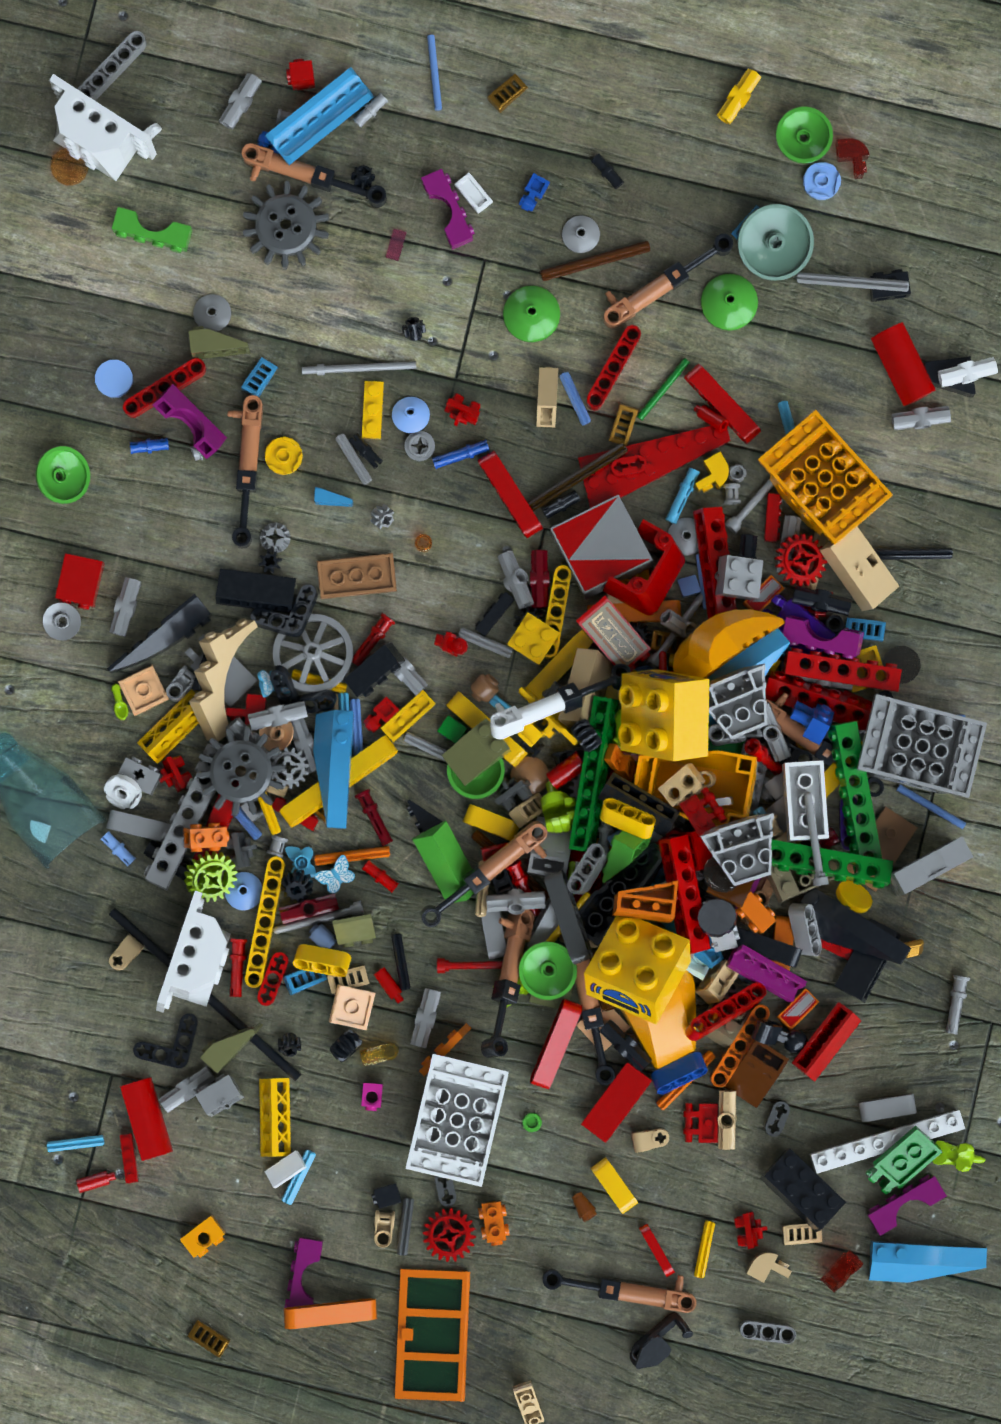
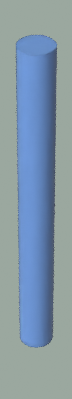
M428 35L434 108L436 111L442 110L435 36Z
M899 784L896 789L899 793L961 829L965 827L966 822Z

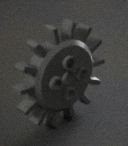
M289 181L284 183V194L277 196L274 193V188L270 184L267 185L266 190L270 199L264 203L259 197L253 195L251 197L252 202L260 208L258 213H243L245 219L255 221V228L243 230L244 237L257 235L259 241L251 246V253L254 254L265 247L268 253L265 256L264 263L269 265L275 254L282 256L281 264L284 270H287L289 265L288 257L294 255L297 256L298 262L305 266L306 259L302 252L307 248L319 256L321 253L319 247L312 243L314 237L328 239L329 237L328 232L317 229V223L328 221L329 215L325 213L315 215L313 209L320 206L322 199L317 197L309 204L303 199L308 192V187L305 185L300 189L298 196L290 195L291 186ZM289 209H294L295 213L291 215L288 211ZM275 214L277 215V219L271 220L270 216ZM282 220H289L291 222L290 228L283 229L280 226ZM299 226L301 231L295 232L294 228ZM278 232L283 234L281 238L276 237Z
M245 727L243 739L235 741L234 733L230 728L226 729L228 744L222 747L217 740L211 738L209 740L210 744L217 750L214 757H210L207 754L199 755L203 762H208L211 765L210 771H200L196 773V777L200 779L211 778L212 785L205 788L201 793L204 797L209 796L214 791L221 795L215 802L214 808L217 810L223 807L226 800L232 801L233 807L231 811L233 816H238L240 803H248L249 811L252 815L257 814L254 800L261 797L266 804L271 806L273 801L265 793L269 786L277 790H283L284 787L280 782L273 781L272 775L274 772L286 771V766L281 764L272 766L270 761L281 750L279 747H276L266 753L262 749L268 739L265 733L260 736L256 744L250 742L251 730L249 727ZM248 755L249 760L246 762L242 761V756ZM225 763H231V768L226 770L224 768ZM238 766L246 768V774L242 777L237 776L235 773ZM252 772L257 774L255 779H250ZM234 780L239 781L237 787L232 786Z

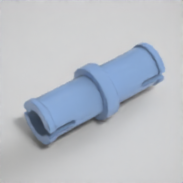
M110 831L100 839L113 851L112 854H116L127 867L136 859L124 847L125 844L123 842L120 843Z

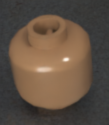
M481 674L471 684L473 692L471 695L478 702H481V700L489 702L498 693L499 683L492 675Z

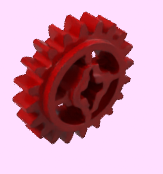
M803 533L800 534V537L797 534L793 535L792 538L787 537L785 538L787 543H780L783 549L776 550L780 554V556L774 558L780 561L779 564L775 565L776 568H781L778 575L785 574L783 581L790 579V585H794L797 582L798 587H801L803 584L805 587L809 586L810 582L812 584L817 582L816 578H822L820 572L826 571L822 565L828 562L822 559L824 556L819 551L823 546H817L819 540L812 542V535L806 538ZM802 546L808 548L812 554L806 552L804 548L802 549ZM794 547L795 551H793L791 559L788 560L789 552ZM799 558H807V560H805L804 562H795L796 560H799ZM814 561V566L808 574L810 563ZM790 567L795 568L800 572V575L796 574Z
M443 1208L442 1215L435 1212L436 1219L429 1217L431 1224L424 1225L429 1229L423 1232L424 1235L428 1236L423 1242L430 1243L426 1249H434L432 1256L438 1253V1260L445 1256L446 1262L449 1261L450 1257H453V1260L456 1262L457 1255L464 1258L463 1251L470 1253L467 1246H474L470 1239L476 1238L475 1235L471 1234L476 1228L469 1227L473 1221H465L467 1214L461 1217L460 1210L454 1214L453 1208H450L449 1213H446V1210ZM449 1219L458 1221L464 1228H454ZM442 1221L443 1230L433 1235L436 1225ZM447 1230H450L451 1233H457L452 1236V1240L441 1236H444ZM466 1235L463 1244L456 1249V1239ZM435 1242H445L449 1247V1251L441 1249Z

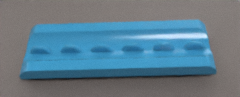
M350 67L268 132L265 137L286 163L291 165L375 96Z

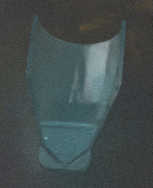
M0 734L1 804L9 825L44 868L48 869L49 864L66 847L99 823H104L106 819L69 775L19 745L10 734Z

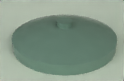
M784 204L764 205L750 213L742 223L737 240L738 252L744 265L756 276L767 280H784L799 273L810 260L814 248L813 231L804 215L795 208Z

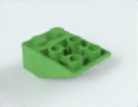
M622 830L618 835L615 834L610 843L612 848L606 857L608 862L602 871L604 873L602 882L608 881L636 859L649 846L651 837L649 839H642Z

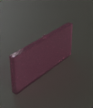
M397 229L393 230L386 258L399 261L407 232Z

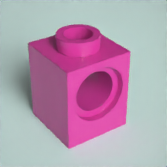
M363 1083L361 1106H365V1110L377 1111V1108H381L383 1084ZM371 1091L375 1092L378 1096L377 1101L374 1103L367 1100V1094Z

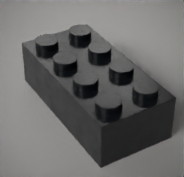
M790 1148L785 1150L760 1177L815 1232L821 1231L846 1203Z

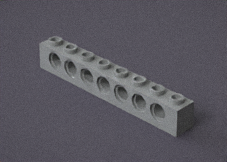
M207 744L203 754L214 757L217 750L210 744ZM199 761L195 771L197 773L200 771H210V766L208 762ZM225 763V769H227L229 763ZM196 776L194 779L190 778L186 787L189 790L186 796L182 795L178 803L180 808L177 813H173L169 821L172 825L169 831H164L161 837L163 843L160 848L157 847L152 856L155 859L152 865L148 864L144 872L147 882L166 891L168 890L188 849L184 848V835L178 837L174 832L178 827L190 828V824H200L216 792L214 791L205 797L201 793L205 788L212 785L211 780L208 784L203 785L200 783V778ZM194 793L202 795V799L199 802L192 801L191 797ZM186 810H191L194 813L191 819L183 817V813ZM175 845L177 847L176 852L173 854L167 853V846ZM166 862L168 864L167 870L159 871L157 869L158 864Z

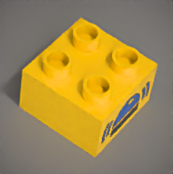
M658 669L622 673L621 688L619 690L621 726L618 730L621 751L669 761L708 756L709 679Z
M616 916L584 972L586 995L657 1025L691 962L690 940L642 919Z

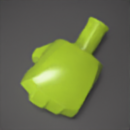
M548 781L546 783L547 794L540 800L547 832L566 833L572 831L576 799L569 797L565 792L557 790Z

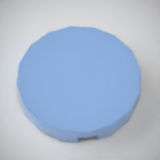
M827 162L814 163L806 170L803 176V186L806 193L817 200L832 198L841 185L840 174L832 164Z
M108 360L98 367L95 374V383L98 390L110 398H119L126 395L132 387L133 374L129 366L124 362Z

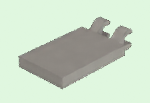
M203 634V635L199 638V641H201L203 638H205V637H204L205 634ZM189 648L185 654L194 662L190 667L195 671L199 668L203 654L199 657ZM234 656L227 672L224 689V701L230 707L258 682Z

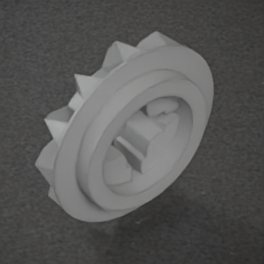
M418 431L411 433L407 437L405 451L411 459L418 462L424 461L434 453L435 442L429 433ZM421 438L422 445L428 447L422 448L420 454H418V449L414 446L418 444Z
M277 522L265 526L260 534L262 546L271 553L284 551L291 539L289 530L283 524ZM276 530L277 535L284 538L277 539L274 546L273 539L267 538V536H273Z

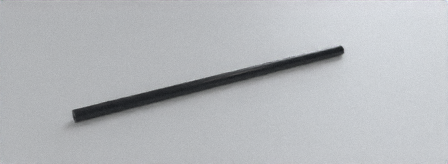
M114 908L109 913V916L169 968L172 958L120 911ZM210 995L208 1004L238 1031L248 1027L214 995ZM257 1034L249 1040L294 1081L302 1075Z

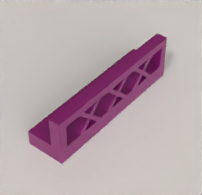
M744 944L732 950L726 965L752 982L763 984L766 990L789 1003L794 1001L798 989L805 987L807 983L806 980Z

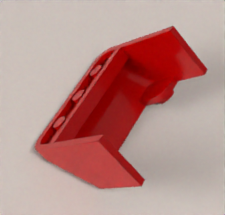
M643 519L637 530L639 535L664 552L648 581L642 577H633L626 585L610 576L603 591L647 616H652L658 611L685 563V556L669 533Z

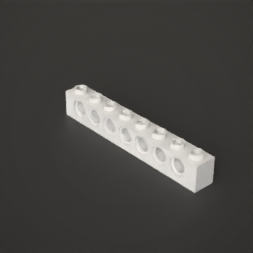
M953 1110L811 1153L809 1156L814 1172L816 1174L883 1154L915 1125L930 1139L963 1130L965 1126L960 1110Z

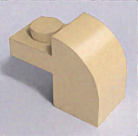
M762 1252L752 1259L745 1273L764 1283L771 1269L789 1278L792 1271L788 1269L790 1265L783 1261L775 1262L778 1254Z

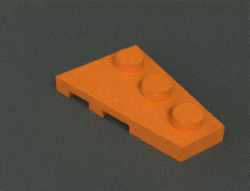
M466 1023L458 1032L454 1029L446 1037L449 1041L445 1045L441 1043L434 1050L436 1055L445 1056L472 1028ZM430 1056L421 1063L423 1067L419 1072L423 1076L429 1072L432 1059Z

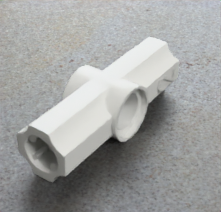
M994 357L976 362L967 361L960 363L956 367L938 371L939 383L941 387H946L958 383L967 384L974 382L978 378L997 374V363Z

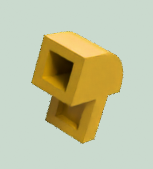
M721 451L704 460L703 465L709 476L695 483L694 487L697 492L703 491L705 493L713 488L712 484L714 483L719 490L725 484L729 474V467Z

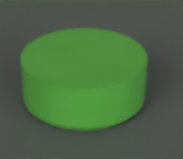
M528 1113L524 1116L522 1124L528 1132H536L540 1129L542 1120L538 1114Z

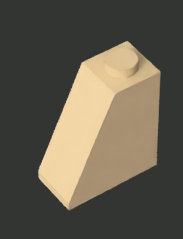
M539 367L536 427L555 428L558 368Z

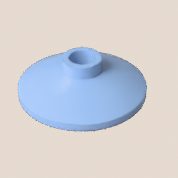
M405 397L399 400L393 407V423L403 432H418L429 422V408L423 400L417 397ZM413 410L414 413L412 415L407 414V411Z
M239 872L235 874L237 881H232L235 887H229L230 894L225 893V897L232 907L238 910H249L260 902L263 888L262 883L252 873ZM242 887H245L247 889V892L244 895L240 893V889Z

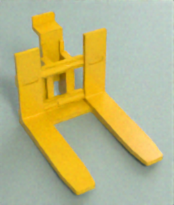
M583 630L578 632L525 688L521 687L518 693L530 704L545 698L542 696V692L549 689L555 681L558 682L573 666L577 648L588 649L593 643ZM612 685L608 686L605 697L619 700V691L614 689ZM560 712L542 719L543 726L548 724L543 731L536 725L538 721L525 725L524 731L517 734L530 747L542 737L552 738L556 734L555 729L559 733L561 732L573 745L579 743L573 733L558 720Z

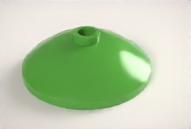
M798 107L788 111L781 118L776 129V141L780 151L788 159L797 163H812L821 159L830 149L833 140V129L830 121L822 112L811 107ZM800 136H806L807 140L802 141Z
M723 274L715 277L706 285L701 297L702 312L708 322L719 329L727 331L737 330L746 326L755 316L758 307V297L755 288L747 279L736 274ZM733 297L734 301L730 303L727 301V298Z
M525 286L519 288L509 296L503 310L504 323L508 331L521 341L533 343L545 340L553 334L559 324V304L556 298L542 287ZM534 309L536 312L531 315L528 313V310Z
M66 446L52 448L46 451L38 461L36 467L37 485L42 494L55 503L67 504L75 502L88 489L90 483L88 463L73 448ZM56 473L60 475L59 479L56 478Z
M502 758L466 786H464L450 766L447 765V776L451 786L457 793L470 799H482L490 796L500 787L504 779L505 766Z
M550 941L540 942L530 947L524 953L519 965V977L522 985L531 995L539 999L553 1000L564 996L573 987L577 977V964L574 965L572 963L567 948L563 945ZM546 966H551L553 971L547 972Z

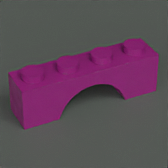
M440 169L421 177V182L428 198L445 202L452 212L451 221L444 229L451 249L453 250L472 242V235L475 234L471 224L467 225L464 219L467 217L463 207L459 208L457 203L459 197L456 190H451L449 184L452 182L448 173L444 174L443 170Z
M174 384L167 388L152 405L166 419L174 417L186 423L193 434V446L206 459L214 454L227 439Z
M789 615L785 620L783 635L789 640V645L798 646L799 643L805 645L807 649L816 650L820 648L824 649L823 652L842 653V657L853 659L854 656L860 655L864 632L844 628L837 637L825 639L814 633L809 619Z
M929 1174L919 1179V1184L914 1187L911 1184L902 1189V1194L898 1196L894 1194L885 1199L887 1203L881 1206L876 1204L869 1209L870 1213L866 1215L878 1235L881 1236L897 1226V1212L904 1203L911 1200H920L932 1206L947 1197L934 1175L931 1177Z
M300 1237L299 1241H295L294 1252L297 1253L296 1261L292 1260L290 1272H294L293 1280L289 1279L287 1291L291 1292L290 1299H286L284 1308L313 1304L314 1298L309 1296L302 1286V1274L308 1265L320 1261L323 1240Z

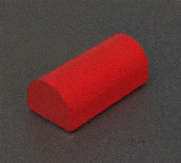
M576 751L548 771L546 776L551 784L558 790L580 774L583 758Z

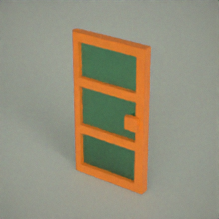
M400 1269L395 1399L465 1401L470 1292L469 1271Z

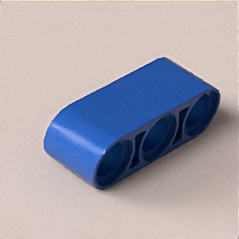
M693 1052L654 1071L651 1074V1078L657 1093L666 1094L705 1075L708 1069L700 1052Z

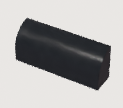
M220 568L216 590V604L251 609L264 608L274 612L290 613L294 604L296 578Z
M870 919L871 923L898 940L901 937L897 931ZM854 950L835 987L865 1003L887 960Z

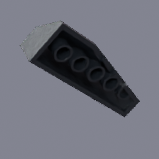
M194 594L161 621L160 628L157 627L149 631L145 641H138L133 645L130 653H124L107 668L108 671L114 673L133 667L165 652L184 638H191L196 633L195 629L200 625L204 627L211 621L210 617L212 614Z
M651 843L627 867L606 881V884L599 890L594 891L579 910L588 940L599 947L616 917L613 915L614 896L619 891L651 886L663 863L660 848L656 843Z
M816 888L807 891L800 902L813 906L820 938L828 943L853 949L860 953L869 954L900 965L911 950L909 946Z

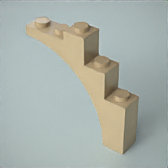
M240 619L232 628H228L222 633L209 632L204 636L205 638L199 641L207 661L201 663L199 668L194 671L202 691L196 693L189 703L208 741L213 738L219 742L226 737V727L229 724L224 704L226 676L238 647L258 627L255 620Z

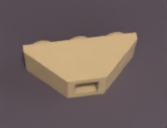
M531 1380L512 1386L525 1424L544 1422L545 1420Z

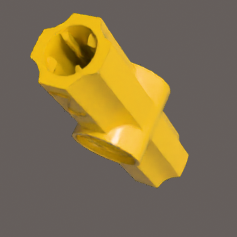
M748 68L738 84L734 85L726 98V102L717 114V117L722 122L730 125L740 109L745 107L752 95V91L761 79V76L756 71Z

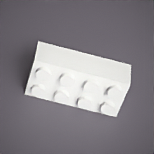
M806 761L782 764L787 842L810 840L804 795L807 792L812 795L818 840L828 839L824 762Z

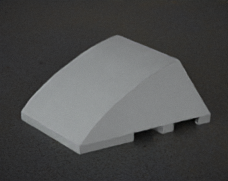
M765 663L743 667L709 681V713L731 740L767 725Z
M774 813L748 816L713 827L700 835L733 886L771 875Z

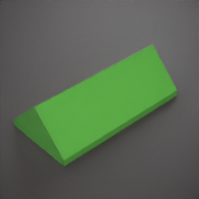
M446 820L412 838L444 899H447L466 884L463 876L471 871L472 868ZM470 889L455 902L468 900L474 894L473 891Z

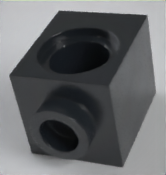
M397 1183L374 1189L375 1194H371L374 1206L378 1205L379 1209L402 1202Z

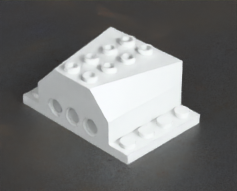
M54 74L49 81L56 98L59 100L55 105L57 129L53 141L67 149L70 156L76 160L81 158L87 167L92 170L96 168L117 181L136 151L144 159L150 158L153 160L157 153L149 135Z
M194 892L157 1001L156 1011L164 1013L165 1008L169 1009L173 996L207 1006L214 984L218 985L229 952V948L226 947L231 934L222 930L214 917L202 914L205 899H202L201 892Z
M433 1054L405 1169L482 1187L509 1072Z

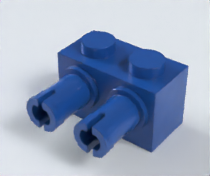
M797 700L790 718L805 726L803 737L820 745L831 726L835 712L826 705L817 703L816 707L811 708Z

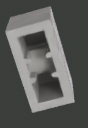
M133 756L131 759L125 758L118 774L132 778L138 783L141 791L152 796L159 783V779L162 777L158 773L159 769L151 765L147 768L141 765V760ZM143 770L144 778L137 780L136 771L141 772Z

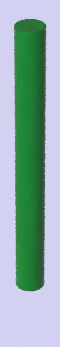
M686 358L679 363L637 414L636 417L642 421L689 365L690 362Z

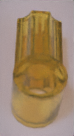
M393 1042L360 1050L364 1067L393 1060L399 1055V1047ZM387 1046H392L395 1049L394 1056L386 1055L385 1049Z

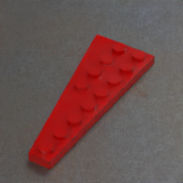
M707 426L626 446L628 451L619 458L641 455L647 461L646 469L639 474L617 477L611 472V462L585 478L583 482L590 508L618 494L620 498L625 497L633 491L730 442L728 428L720 432L712 426ZM608 451L579 457L580 469ZM637 459L634 464H630V467L637 466V469H641L643 462H639V459ZM617 463L614 470H618L621 473L622 469L628 468V466H621L620 463Z

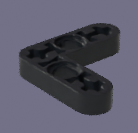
M304 585L298 593L289 616L264 608H256L251 613V620H255L259 628L290 637H299L305 630L317 601L318 593L314 586ZM311 591L313 595H309V596H308V598H307V602H308V603H306V602H305V601H306V595H305V593L308 594V593ZM300 607L307 608L306 613L303 615L297 614V610ZM262 614L264 619L260 618L259 621H257L256 617H260V615ZM275 619L282 620L280 626L275 627L272 625ZM297 623L298 629L295 628L294 631H292L291 627H295Z
M281 665L272 668L270 680L281 705L284 704L285 706L300 701L305 703L306 700H311L315 706H308L305 703L307 714L330 710L334 707L337 700L334 692L324 690L298 695L288 670ZM281 688H288L291 693L284 694Z
M194 1014L182 1016L173 1049L147 1042H138L133 1048L134 1055L142 1060L174 1068L185 1067L189 1062L198 1026L197 1017ZM189 1016L195 1022L194 1025L189 1027V1031H193L192 1035L187 1032L181 1033L182 1028L186 1030L187 1024L184 1023V1020L188 1019ZM183 1035L188 1036L190 1039V1043L186 1047L181 1046L179 1043V1039ZM145 1045L146 1050H151V1046L155 1047L152 1052V1059L148 1058L150 1054L143 1053L140 1056L137 1048ZM177 1047L183 1050L188 1049L187 1054L183 1052L182 1058L185 1059V1062L180 1063V1065H177V1061L174 1060L180 1054V1051H176ZM160 1049L166 1052V1058L162 1061H159L155 1056L156 1052Z

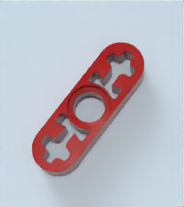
M277 952L270 960L257 996L261 1005L269 1006L275 1001L289 963L288 956L285 953ZM280 955L283 956L285 964H281L279 970H283L281 974L278 971L271 970L272 966L276 968L277 962L275 958H279ZM272 973L277 974L279 977V981L275 985H271L268 982V976ZM265 984L268 987L276 988L275 992L270 991L269 996L272 999L271 1001L267 1000L266 1003L263 1002L264 999L261 997L262 994L267 992V989L264 988Z
M648 1224L640 1227L639 1230L666 1277L674 1274L675 1271Z

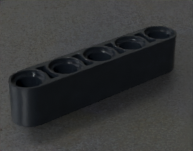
M737 927L740 937L737 940L738 947L744 944L770 960L797 968L802 949Z

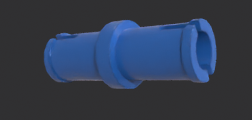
M147 438L146 441L130 442L131 454L142 452L150 454L152 451L169 450L168 438L155 440Z

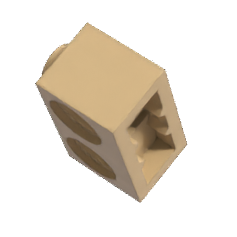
M689 763L668 779L658 790L669 804L674 807L687 800L691 793H698L703 788L702 784L706 780L695 766ZM688 775L693 778L692 785L687 782ZM674 788L679 790L678 797H675L673 794Z
M728 960L720 961L713 968L709 969L705 978L695 990L707 1004L721 1002L739 973L726 966Z

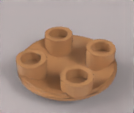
M528 756L516 768L513 766L511 779L516 778L517 783L520 780L524 782L528 780L531 783L528 787L532 795L537 794L546 787V783L549 780L546 776L548 768L539 758Z

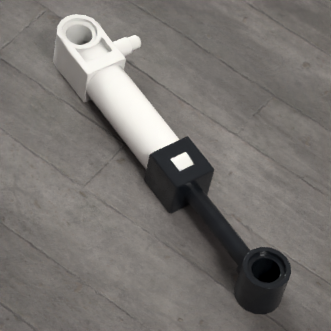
M616 664L613 666L610 678L580 690L572 682L557 688L556 694L518 709L516 706L504 709L500 703H497L495 705L497 712L490 718V733L496 739H505L524 731L525 725L560 711H564L566 714L581 708L583 696L611 685L619 691L622 673H630V667L625 664Z

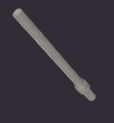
M416 361L328 366L317 364V366L302 367V374H317L319 376L325 375V373L416 369Z

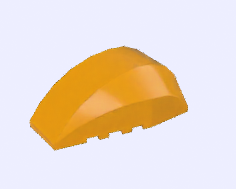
M751 609L731 610L717 614L704 621L679 645L674 655L673 671L674 673L708 678L713 672L746 648L777 628L779 629L785 624V621L770 613Z
M723 750L708 751L707 757L680 761H669L645 755L638 757L634 785L670 805L669 802L660 793L658 788L683 766L692 763L699 772L709 770L715 774L716 782L708 789L714 793L716 799L733 798L734 804L722 806L727 820L724 823H720L717 818L713 821L715 826L749 816L756 780L757 757ZM704 774L703 778L706 780L704 784L707 785L710 782V777ZM677 788L673 789V794L675 797L679 796V790ZM702 792L697 795L699 800L704 798ZM679 805L673 807L680 811V816L688 819ZM711 807L705 808L708 814L713 812Z
M687 970L657 1025L621 1010L646 1055L652 1059L651 1064L655 1071L690 1053L696 1052V1041L689 1040L685 1035L686 1027L696 1017L695 983L692 974Z

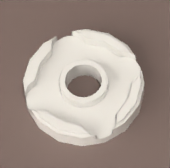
M117 774L111 776L105 783L104 792H106V798L112 805L120 809H133L140 802L142 797L141 788L132 778ZM119 790H123L126 795L122 794Z

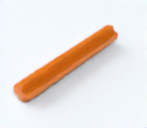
M389 846L319 854L314 856V862L316 866L335 864L337 859L343 854L348 862L384 858L390 856Z
M710 1050L702 1056L706 1067L716 1058ZM691 1082L664 1094L657 1101V1106L661 1110H665Z

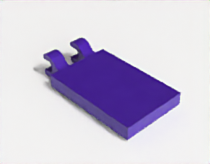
M778 594L771 600L782 608L777 617L782 618L784 621L789 615L809 619L812 630L819 637L825 639L835 637L836 634L802 605L792 603V598L787 601L782 595ZM768 608L763 610V612L775 615ZM782 625V626L779 628V630H780L782 633H783V630H784V625ZM799 643L798 646L789 645L791 648L803 649L802 653L810 654V651L822 653L824 650L820 648L816 650L807 649L805 645Z

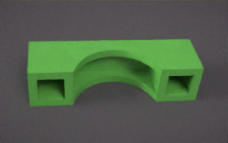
M120 207L117 208L112 225V230L116 233L117 237H132L134 241L139 243L151 242L153 246L163 248V246L170 247V250L176 253L187 252L193 231L191 226L172 222L162 231H149L140 225L135 211Z

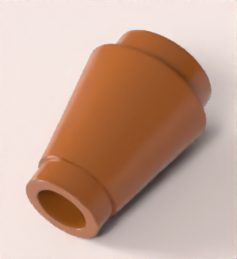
M582 1192L572 1197L578 1216L584 1222L597 1215L596 1208Z

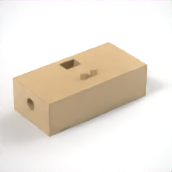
M858 526L836 545L829 541L819 550L862 611L874 609L899 587Z
M577 648L568 684L574 682L580 690L610 678L613 664L598 650ZM607 687L583 696L581 708L566 714L564 711H560L558 720L570 731L571 727L582 719L590 722L594 696L605 697Z

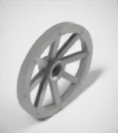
M311 614L307 622L321 623L313 642L310 641L304 630L301 636L306 644L305 646L285 641L284 639L287 635L278 633L273 645V661L275 666L281 665V646L303 652L281 666L288 669L306 659L300 681L297 682L292 679L294 688L304 693H314L334 688L343 681L352 666L353 645L348 632L339 622L321 614ZM327 625L334 628L341 635L339 638L319 645ZM345 642V660L322 652ZM311 649L316 650L315 654L309 653ZM321 658L342 666L340 672L331 680H329L322 666ZM312 663H315L323 679V684H305Z

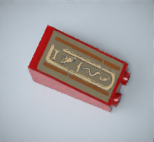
M606 596L602 597L576 620L578 626L613 666L625 664L630 667L632 672L636 668L634 665L639 660L643 662L650 656L649 651H651V648Z

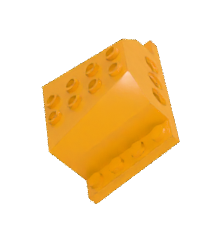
M817 410L813 411L758 459V462L770 474V481L782 499L808 527L820 536L824 534L834 545L840 542L893 496L888 488Z

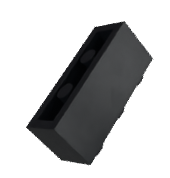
M393 643L384 644L345 677L344 681L356 697H367L374 692L373 688L376 685L380 686L388 680L387 676L390 673L394 674L399 671L405 659Z

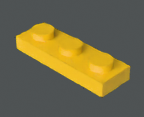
M365 381L362 439H381L384 382Z
M422 690L382 726L381 730L394 743L433 708L436 703Z

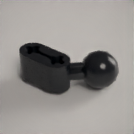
M758 1019L751 1035L752 1039L762 1044L775 1045L777 1041L782 1042L787 1051L795 1054L800 1053L808 1042L807 1036L801 1030L793 1029L785 1032L782 1030V1025L765 1019Z

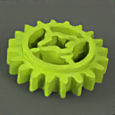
M206 851L205 857L198 854V861L192 859L193 866L187 865L189 872H184L186 876L184 882L187 885V890L192 896L195 891L201 892L202 899L204 898L207 903L211 897L214 902H216L217 896L223 899V893L230 894L228 888L235 887L232 881H237L235 874L238 872L234 868V862L231 861L229 856L225 857L223 852H220L218 855L216 851H213L212 855H209ZM224 870V876L221 880L222 871Z

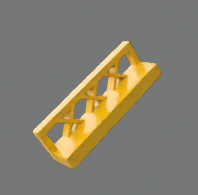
M192 689L137 742L157 764L199 724L191 705H187L196 694ZM180 712V715L174 719V715ZM167 725L166 729L160 732V729ZM150 739H153L152 743L146 747L145 744Z
M289 1078L259 1079L261 1156H288L291 1154ZM277 1082H283L281 1094L277 1091ZM280 1101L283 1104V1111L281 1113L278 1111ZM280 1121L284 1124L282 1132L278 1130ZM280 1141L284 1143V1152H279L278 1150Z

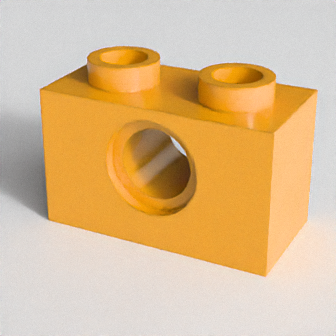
M211 1215L182 1237L180 1241L193 1258L197 1255L201 1258L209 1252L207 1248L210 1245L214 1244L217 1246L225 1240L223 1235L226 1232L214 1216ZM201 1233L209 1235L208 1243L200 1242L199 1235Z

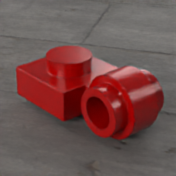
M386 696L373 709L377 715L373 716L370 714L363 723L369 732L375 733L382 726L379 723L381 719L387 723L400 710Z

